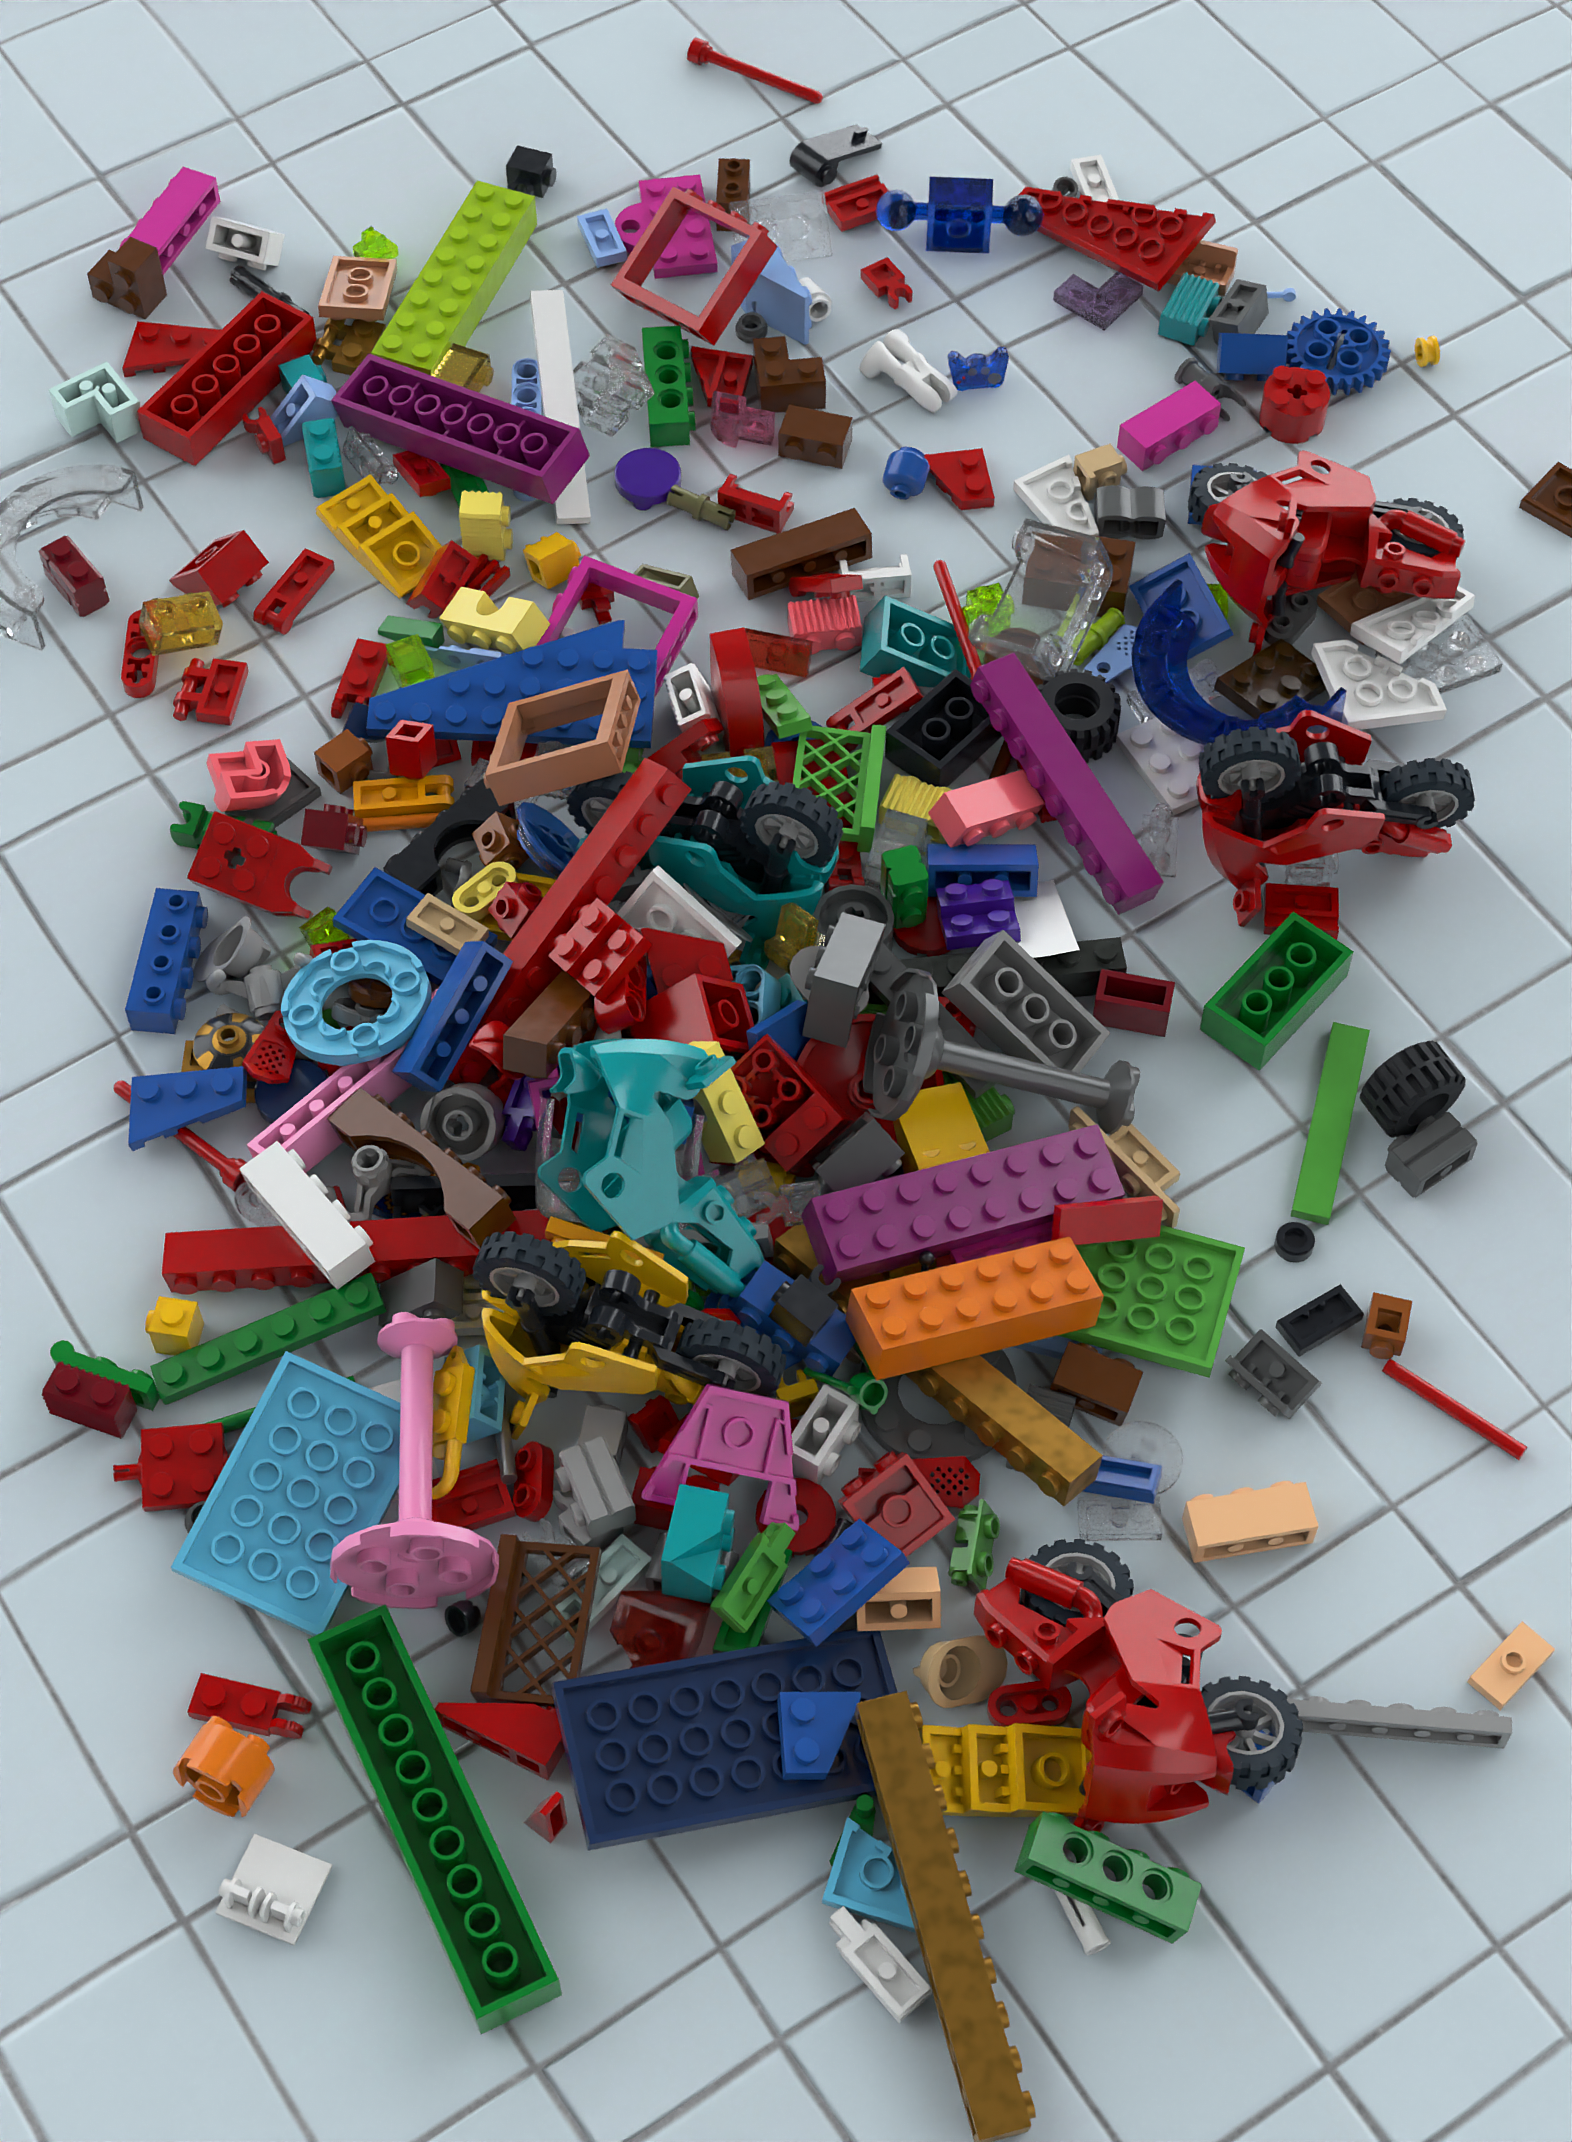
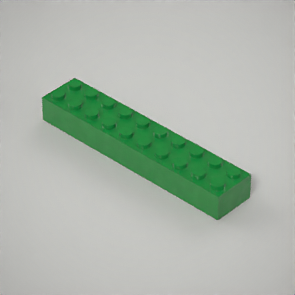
M386 1604L307 1639L313 1659L480 2034H484L561 1996L559 1978Z

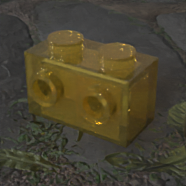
M206 591L199 593L190 592L181 596L163 599L154 598L150 601H144L139 626L152 656L218 645L223 622L210 592Z

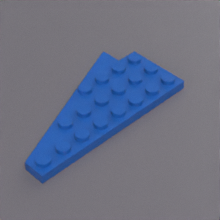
M614 621L371 697L366 726L367 735L386 737L400 720L433 724L435 739L496 742L508 703L628 669L641 699L628 748L651 749L658 651L623 648L625 621ZM603 714L529 734L525 743L578 745L596 740Z

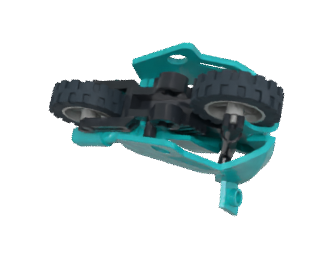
M747 755L686 763L682 769L683 782L692 790L637 866L640 865L641 870H646L659 865L678 884L684 887L683 884L687 883L702 898L723 910L736 914L750 915L742 929L752 937L753 941L749 942L746 940L739 961L741 965L755 964L766 970L769 963L768 949L797 935L812 917L821 898L823 887L831 876L839 858L838 844L844 832L842 830V819L837 818L838 812L834 807L826 805L827 801L824 798L812 795L813 791L804 787L802 789L796 788L795 784L787 782L785 785H780L779 782L766 777L759 759L754 756ZM728 768H740L748 776L744 778L736 777L728 771ZM626 771L625 773L622 772L573 786L567 798L568 812L575 817L574 822L579 827L583 826L586 829L585 833L588 835L591 833L633 773ZM586 835L585 838L580 839L576 847V852L583 844V842L586 840L588 835Z

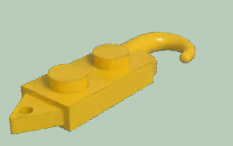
M457 1345L452 1347L442 1369L435 1371L433 1382L432 1456L443 1460L444 1465L440 1482L432 1488V1499L444 1497L454 1487L460 1470L462 1446L467 1441L475 1368L469 1365L463 1348Z

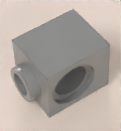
M602 1404L598 1407L587 1405L578 1444L583 1445L584 1442L594 1438L605 1437L619 1468L628 1433L627 1412L608 1404Z

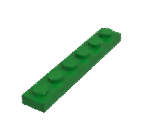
M370 1272L347 1282L338 1290L336 1288L330 1289L153 1364L150 1368L160 1399L165 1405H168L284 1355L285 1351L291 1353L385 1313L387 1309L376 1279Z

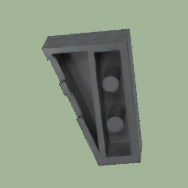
M842 912L836 926L829 925L824 946L820 945L815 965L810 967L805 982V989L811 991L802 1036L844 1048L847 1047L852 1020L857 1019L860 1007L857 1006L863 991H867L876 966L886 924Z

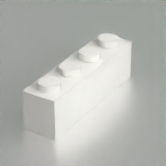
M276 1141L239 1169L253 1193L336 1290H338L375 1262L369 1249L373 1242L360 1225L353 1228L349 1224L348 1220L351 1217L337 1199L332 1203L325 1196L328 1190L317 1175L313 1174L311 1177H308L303 1171L306 1165L294 1149L287 1152Z

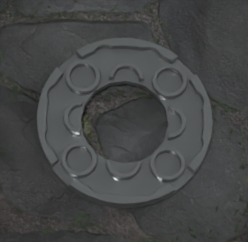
M1003 1349L980 1355L1017 1385L1014 1369ZM862 1363L859 1373H869L864 1363ZM903 1374L882 1380L887 1386L888 1394L885 1403L878 1408L876 1414L860 1410L861 1418L870 1435L887 1452L893 1451L896 1456L901 1452L907 1453L911 1459L966 1456L970 1462H973L993 1449V1447L985 1445L978 1435L964 1423L957 1420L948 1424H928L914 1418L903 1407L898 1395V1383Z

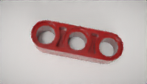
M647 952L604 1003L594 997L595 1018L599 1027L606 1034H613L645 1019Z

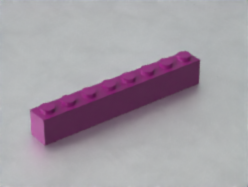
M1010 653L979 666L970 684L974 698L984 706L990 716L992 726L997 731H1000L1006 740L1011 755L1020 762L1026 771L1027 779L1031 786L1037 788L1045 801L1049 814L1059 822L1064 830L1067 842L1074 846L1081 856L1084 868L1090 875H1093L1101 887L1106 902L1112 905L1117 914L1120 915L1153 900L1164 883L1163 879L1015 653Z

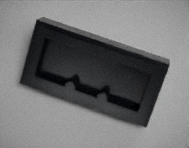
M1340 1284L1277 1320L1275 1327L1297 1356L1300 1357L1363 1319L1364 1313Z

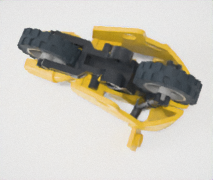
M505 1231L503 1235L500 1232H495L491 1237L487 1236L484 1239L473 1266V1277L475 1280L480 1281L479 1286L482 1288V1298L504 1311L502 1313L495 1309L483 1308L482 1323L486 1341L500 1374L525 1399V1402L520 1400L516 1402L509 1418V1423L514 1424L511 1433L512 1439L517 1441L525 1430L535 1405L546 1401L547 1398H556L558 1389L626 1394H646L659 1390L665 1393L666 1399L678 1405H685L687 1403L694 1405L706 1384L762 1396L768 1395L769 1397L774 1396L776 1390H778L787 1360L786 1355L781 1354V1347L778 1344H772V1339L765 1334L759 1335L755 1333L756 1330L749 1326L743 1328L737 1322L724 1321L685 1305L688 1298L689 1277L636 1241L630 1240L626 1234L620 1231H613L608 1242L569 1239L552 1243L543 1238L542 1241L534 1239V1235L523 1233L522 1235H517L513 1231ZM624 1250L635 1253L641 1260L630 1257ZM584 1252L602 1253L608 1256L586 1255ZM585 1276L597 1283L589 1288Z

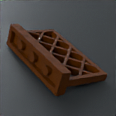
M501 1534L497 1551L499 1554V1570L495 1583L490 1586L470 1692L477 1703H532L540 1707L551 1706L555 1708L553 1696L547 1695L541 1685L559 1671H561L566 1679L580 1677L602 1551L600 1547L520 1541L517 1535ZM529 1554L546 1555L552 1563L534 1578L526 1570ZM554 1556H559V1557H561V1558H559L558 1560H556V1559L554 1558ZM575 1558L590 1559L588 1571L575 1581L563 1569L565 1565ZM558 1571L569 1585L549 1599L539 1585ZM524 1576H525V1578L528 1580V1582L523 1585ZM583 1585H585L584 1593H582L579 1589ZM535 1589L545 1603L525 1617L518 1608L520 1599ZM575 1592L582 1601L581 1610L568 1620H565L555 1606ZM551 1610L561 1622V1625L544 1638H541L531 1624ZM518 1616L521 1619V1621L515 1625L516 1618ZM578 1624L577 1632L575 1633L572 1627ZM527 1628L538 1642L520 1656H517L511 1648L512 1639ZM568 1631L575 1640L574 1649L558 1660L548 1645ZM544 1649L555 1664L534 1678L524 1663ZM510 1654L514 1660L508 1664ZM571 1663L570 1671L568 1673L565 1667ZM520 1667L530 1682L517 1692L503 1691L505 1678ZM536 1689L540 1694H531V1692Z

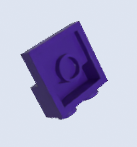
M986 879L982 883L971 885L951 883L945 888L936 889L937 914L947 950L979 947L985 939L1002 930L1016 942H1021L1020 926L1015 913L1014 896L1009 880Z

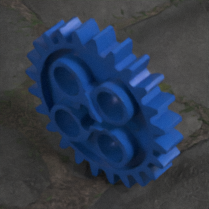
M1325 308L1322 316L1316 311H1312L1311 319L1301 316L1300 324L1294 322L1291 331H1287L1286 364H1290L1289 368L1298 367L1323 372L1326 376L1325 381L1329 389H1331L1333 396L1337 394L1338 389H1342L1346 396L1349 395L1350 388H1354L1358 393H1362L1363 385L1372 388L1374 380L1381 381L1382 374L1386 373L1391 350L1388 349L1390 341L1384 339V330L1376 331V322L1365 323L1367 316L1364 315L1356 319L1354 318V311L1349 312L1346 316L1343 315L1341 308L1337 309L1336 314H1331ZM1341 334H1345L1343 344L1340 345L1337 353L1336 362L1333 368L1329 370L1330 361L1335 355Z

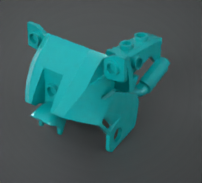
M609 1038L574 1045L573 1048H562L558 1053L560 1078L549 1089L551 1093L564 1092V1094H567L568 1104L559 1153L539 1167V1179L589 1229L602 1232L618 1225L630 1240L643 1236L645 1242L654 1251L665 1254L663 1259L665 1262L689 1277V1281L701 1290L706 1291L708 1289L712 1293L718 1294L719 1292L724 1295L728 1294L731 1297H738L745 1288V1284L740 1280L752 1270L757 1271L764 1262L760 1246L753 1238L757 1234L756 1229L746 1217H738L731 1207L734 1199L724 1186L720 1184L716 1186V1182L712 1177L695 1176L685 1181L676 1171L675 1150L692 1131V1120L681 1099H692L702 1088H707L736 1063L732 1056H723L717 1059L714 1054L708 1056L704 1049L680 1042L658 1039ZM609 1090H610V1092H611V1095H612V1097H613V1099H614V1102H615L616 1106L614 1105V1103L612 1102V1100H611V1099L609 1098V1096H608V1091H609ZM578 1112L584 1115L576 1153L571 1150ZM624 1116L630 1118L628 1124ZM567 1167L575 1169L580 1178L578 1187L571 1192L564 1191L558 1183L560 1172ZM679 1223L688 1224L717 1247L716 1255L696 1239L689 1240L679 1231Z

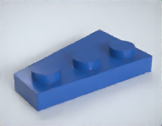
M241 1066L132 1077L128 1145L131 1150L135 1151L145 1147V1142L162 1135L165 1139L178 1134V1129L198 1121L204 1124L246 1107L247 1072L245 1068Z

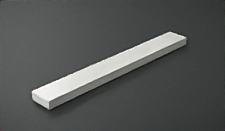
M563 290L530 291L543 414L548 418L580 429ZM584 464L554 502L557 525L590 523L591 514Z

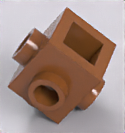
M496 811L472 833L480 852L479 858L484 866L493 862H506L517 870L530 858L517 837V830L521 826L518 820Z

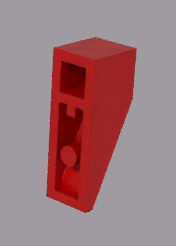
M438 1702L434 1709L443 1728L546 1780H549L565 1752L556 1709L551 1706H547L544 1709L532 1703Z

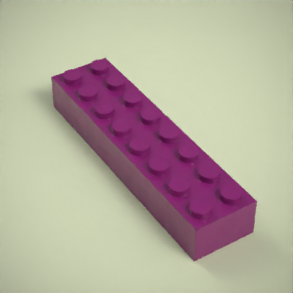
M368 354L331 400L345 428L550 504H554L590 457L579 428L372 354Z
M1096 1124L817 1196L810 1199L801 1217L817 1262L825 1267L822 1271L825 1284L830 1285L837 1277L841 1280V1283L920 1263L919 1255L926 1250L931 1251L934 1257L938 1258L950 1255V1250L1051 1222L1054 1216V1205L1122 1199L1126 1194L1100 1128Z

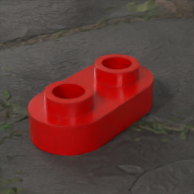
M531 1441L520 1448L515 1456L518 1479L514 1483L513 1506L517 1516L531 1522H538L547 1515L553 1502L554 1453L550 1447L536 1441Z
M1041 1680L1003 1685L991 1693L988 1699L987 1715L994 1726L1008 1727L1014 1723L1054 1726L1062 1723L1068 1717L1072 1697L1066 1686L1048 1691L1043 1686ZM1052 1701L1057 1705V1708L1049 1711L1042 1706V1703ZM1010 1706L1016 1713L1012 1716H1006L1000 1709Z

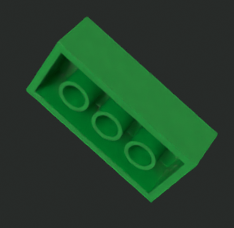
M1292 912L1204 1005L1199 1030L1260 1071L1347 977L1354 951L1303 917Z

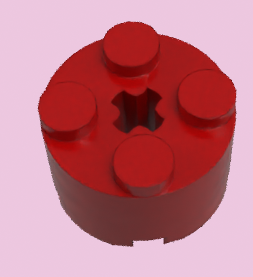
M1287 366L1276 367L1264 385L1259 413V422L1264 429L1265 426L1271 431V437L1290 444L1304 443L1308 441L1310 436L1316 433L1319 435L1324 428L1330 399V389L1325 381V374L1319 370H1308L1298 367L1289 368Z

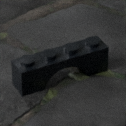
M482 778L473 787L467 788L461 794L459 800L449 809L441 811L427 829L418 832L406 848L399 854L393 855L387 861L385 867H383L384 872L424 895L429 893L436 896L443 890L441 870L438 865L442 856L457 844L475 841L472 833L496 811L516 820L514 802L499 806L491 788L486 789L484 779Z

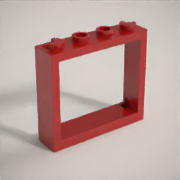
M672 187L614 278L611 286L626 300L675 326H681V329L714 346L778 246L767 236L769 230L761 224L754 222L751 226L737 212L725 213L726 210L713 200L705 203L700 195L690 189L683 192ZM689 210L748 239L699 317L641 287Z

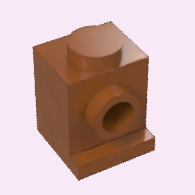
M1373 1292L1367 1310L1361 1348L1369 1349V1353L1378 1359H1391L1393 1355L1401 1356L1406 1341L1413 1301Z

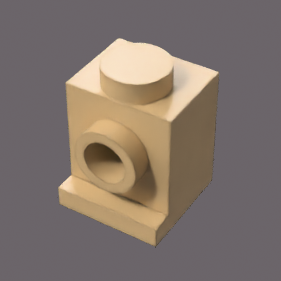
M1111 443L1075 455L1073 471L1075 476L1079 478L1081 492L1086 500H1093L1094 493H1096L1099 487L1119 485L1121 475L1127 473V464L1121 454H1117Z

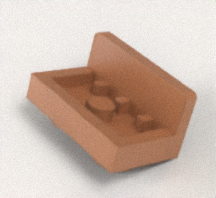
M1201 240L1166 283L1177 286L1183 273L1187 272L1189 275L1193 274L1195 277L1199 276L1207 281L1212 280L1213 283L1218 282V295L1225 296L1234 277L1238 249Z

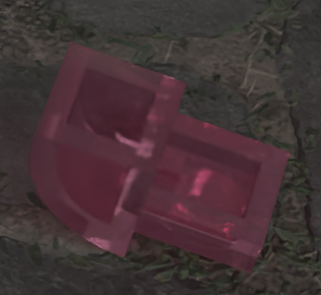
M714 391L711 404V431L717 440L733 448L737 447L739 440L771 446L775 431V412L746 407V397Z

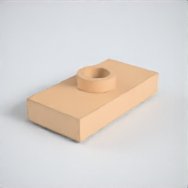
M1521 1622L1470 1676L1467 1683L1501 1710L1550 1658L1555 1648L1524 1622Z

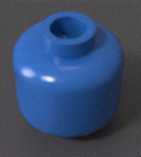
M901 447L889 455L882 481L893 497L906 500L910 496H917L923 492L930 465L920 450L912 447Z

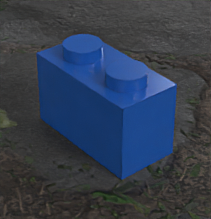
M1219 333L1216 373H1224V380H1244V374H1257V381H1266L1273 374V370L1276 367L1286 366L1288 335Z

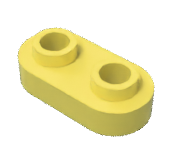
M493 862L484 867L454 892L452 897L454 908L475 921L484 918L490 913L488 909L505 882L518 883L514 867L506 862Z

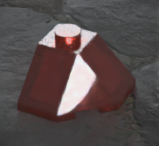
M622 1590L618 1597L609 1631L616 1644H621L632 1663L630 1668L693 1658L702 1641L711 1604L662 1594V1590Z

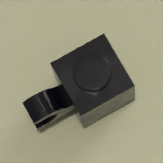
M517 145L506 164L508 189L543 198L547 189L552 187L556 180L557 170L553 168L552 154Z
M822 1264L813 1269L808 1279L801 1274L792 1285L785 1281L771 1298L775 1305L768 1317L804 1347H807L829 1322L839 1305L830 1297L837 1291L841 1280L837 1277L830 1285L822 1284L818 1278L825 1268Z

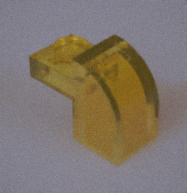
M794 902L783 905L775 937L766 940L764 943L765 956L790 974L789 967L792 958L801 949L809 946H824L826 936L817 931L819 920Z

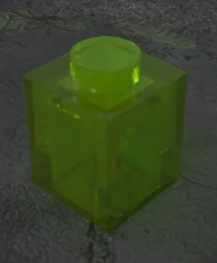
M418 634L385 645L388 665L399 688L435 678L433 663Z

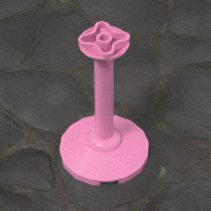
M400 1312L392 1316V1323L385 1325L378 1332L377 1344L380 1349L391 1357L401 1359L398 1521L371 1526L348 1535L333 1548L330 1562V1578L332 1581L337 1583L338 1577L341 1582L351 1586V1596L362 1602L380 1606L386 1604L389 1608L438 1607V1597L456 1595L466 1591V1599L468 1600L482 1594L496 1581L499 1570V1554L489 1540L469 1529L432 1521L433 1359L448 1355L452 1347L457 1345L458 1335L455 1332V1323L451 1319L418 1318L412 1313Z

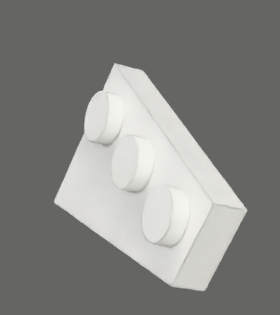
M1069 454L1014 480L1013 490L1047 529L1099 536V531L1088 502L1084 500L1079 478L1075 476L1072 469V460Z

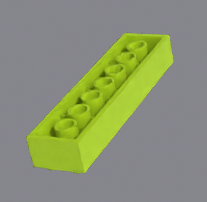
M477 180L371 354L445 380L537 226L535 196Z

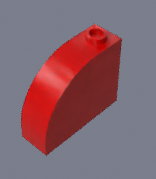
M745 628L710 633L711 694L720 722L725 729L722 739L727 757L750 755L762 760L764 759L762 705L756 670Z

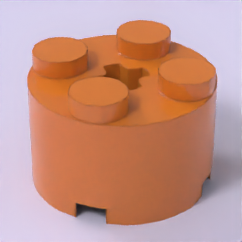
M212 1716L208 1723L202 1725L174 1767L173 1775L182 1787L188 1781L197 1790L192 1797L208 1808L230 1817H234L237 1811H240L241 1817H244L273 1775L275 1768L267 1755L270 1750L267 1742L253 1734L245 1737L233 1730L232 1726L224 1719Z

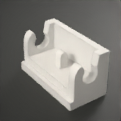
M900 554L901 563H899V566L873 567L849 571L847 561L839 560L840 569L838 574L862 575L863 589L850 591L851 595L856 596L857 602L881 600L885 595L893 599L911 597L912 573L907 554Z

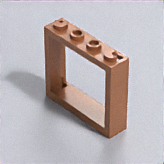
M628 669L508 703L499 734L496 737L493 752L490 755L486 773H484L486 789L491 788L499 806L622 773L641 701ZM603 714L596 740L520 761L529 734Z

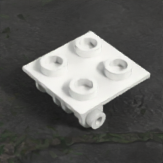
M254 1833L232 1880L224 1879L219 1888L218 1895L223 1898L215 1913L295 1946L333 1865Z

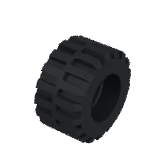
M1070 669L1069 673H1064L1061 670L1055 672L1054 678L1051 676L1046 677L1043 680V685L1039 684L1037 688L1085 762L1089 763L1090 758L1096 761L1102 758L1103 752L1108 753L1112 749V744L1116 742L1121 714L1120 695L1115 693V686L1112 683L1106 684V678L1100 674L1093 676L1092 671L1085 670L1084 673L1078 672L1077 669ZM1066 714H1079V715L1085 716L1086 718H1085V719H1072V718H1068V717H1066V716H1064V715H1066Z
M1426 1041L1401 1050L1379 1066L1364 1084L1360 1093V1099L1386 1135L1391 1138H1398L1401 1135L1406 1136L1416 1132L1418 1125L1427 1117L1434 1116L1438 1118L1444 1114L1460 1096L1466 1085V1079L1437 1042Z

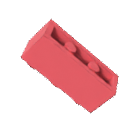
M1022 769L944 792L928 814L949 847L952 848L961 844L971 846L990 835L993 838H997L1016 827L1019 830H1023L1036 821L1037 817L1035 815L1045 803L1037 790L1031 786L1026 773Z

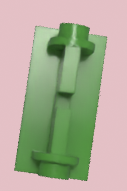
M980 1499L979 1507L965 1505L963 1511L958 1513L954 1540L956 1543H968V1546L953 1547L948 1575L952 1577V1584L966 1586L968 1581H973L980 1591L986 1589L987 1579L993 1573L994 1539L998 1538L1000 1532L999 1518L984 1499Z

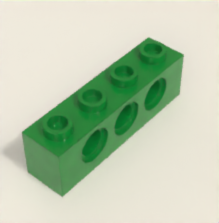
M681 326L642 328L650 447L690 445V431H696L695 411H688V407H694L693 388L686 387V383H691L690 362L684 363V359H689L688 339H682Z
M1044 1811L1029 1825L1014 1872L1171 1944L1189 1931L1202 1886L1201 1883L1190 1879L1189 1875L1179 1868L1164 1867L1151 1861L1150 1857L1142 1851L1125 1849L1112 1843L1110 1838L1103 1833L1086 1831L1071 1824V1821L1064 1815ZM1063 1848L1070 1850L1074 1854L1076 1863L1069 1861L1065 1857ZM1103 1866L1109 1868L1114 1873L1116 1881L1110 1880L1105 1875ZM1143 1884L1152 1889L1155 1900L1145 1894Z

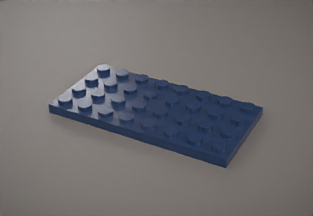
M857 1629L832 1633L817 1647L806 1638L553 1682L551 1687L587 1850L853 1801L864 1794L870 1797L877 1796L855 1713L826 1779L783 1780L777 1698L780 1692H861L860 1703L898 1693L881 1632L857 1631Z

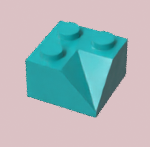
M684 1484L679 1485L661 1558L662 1594L711 1604L714 1589H722L726 1573V1565L720 1564L723 1551H731L735 1528L733 1527L735 1510L729 1509V1493Z

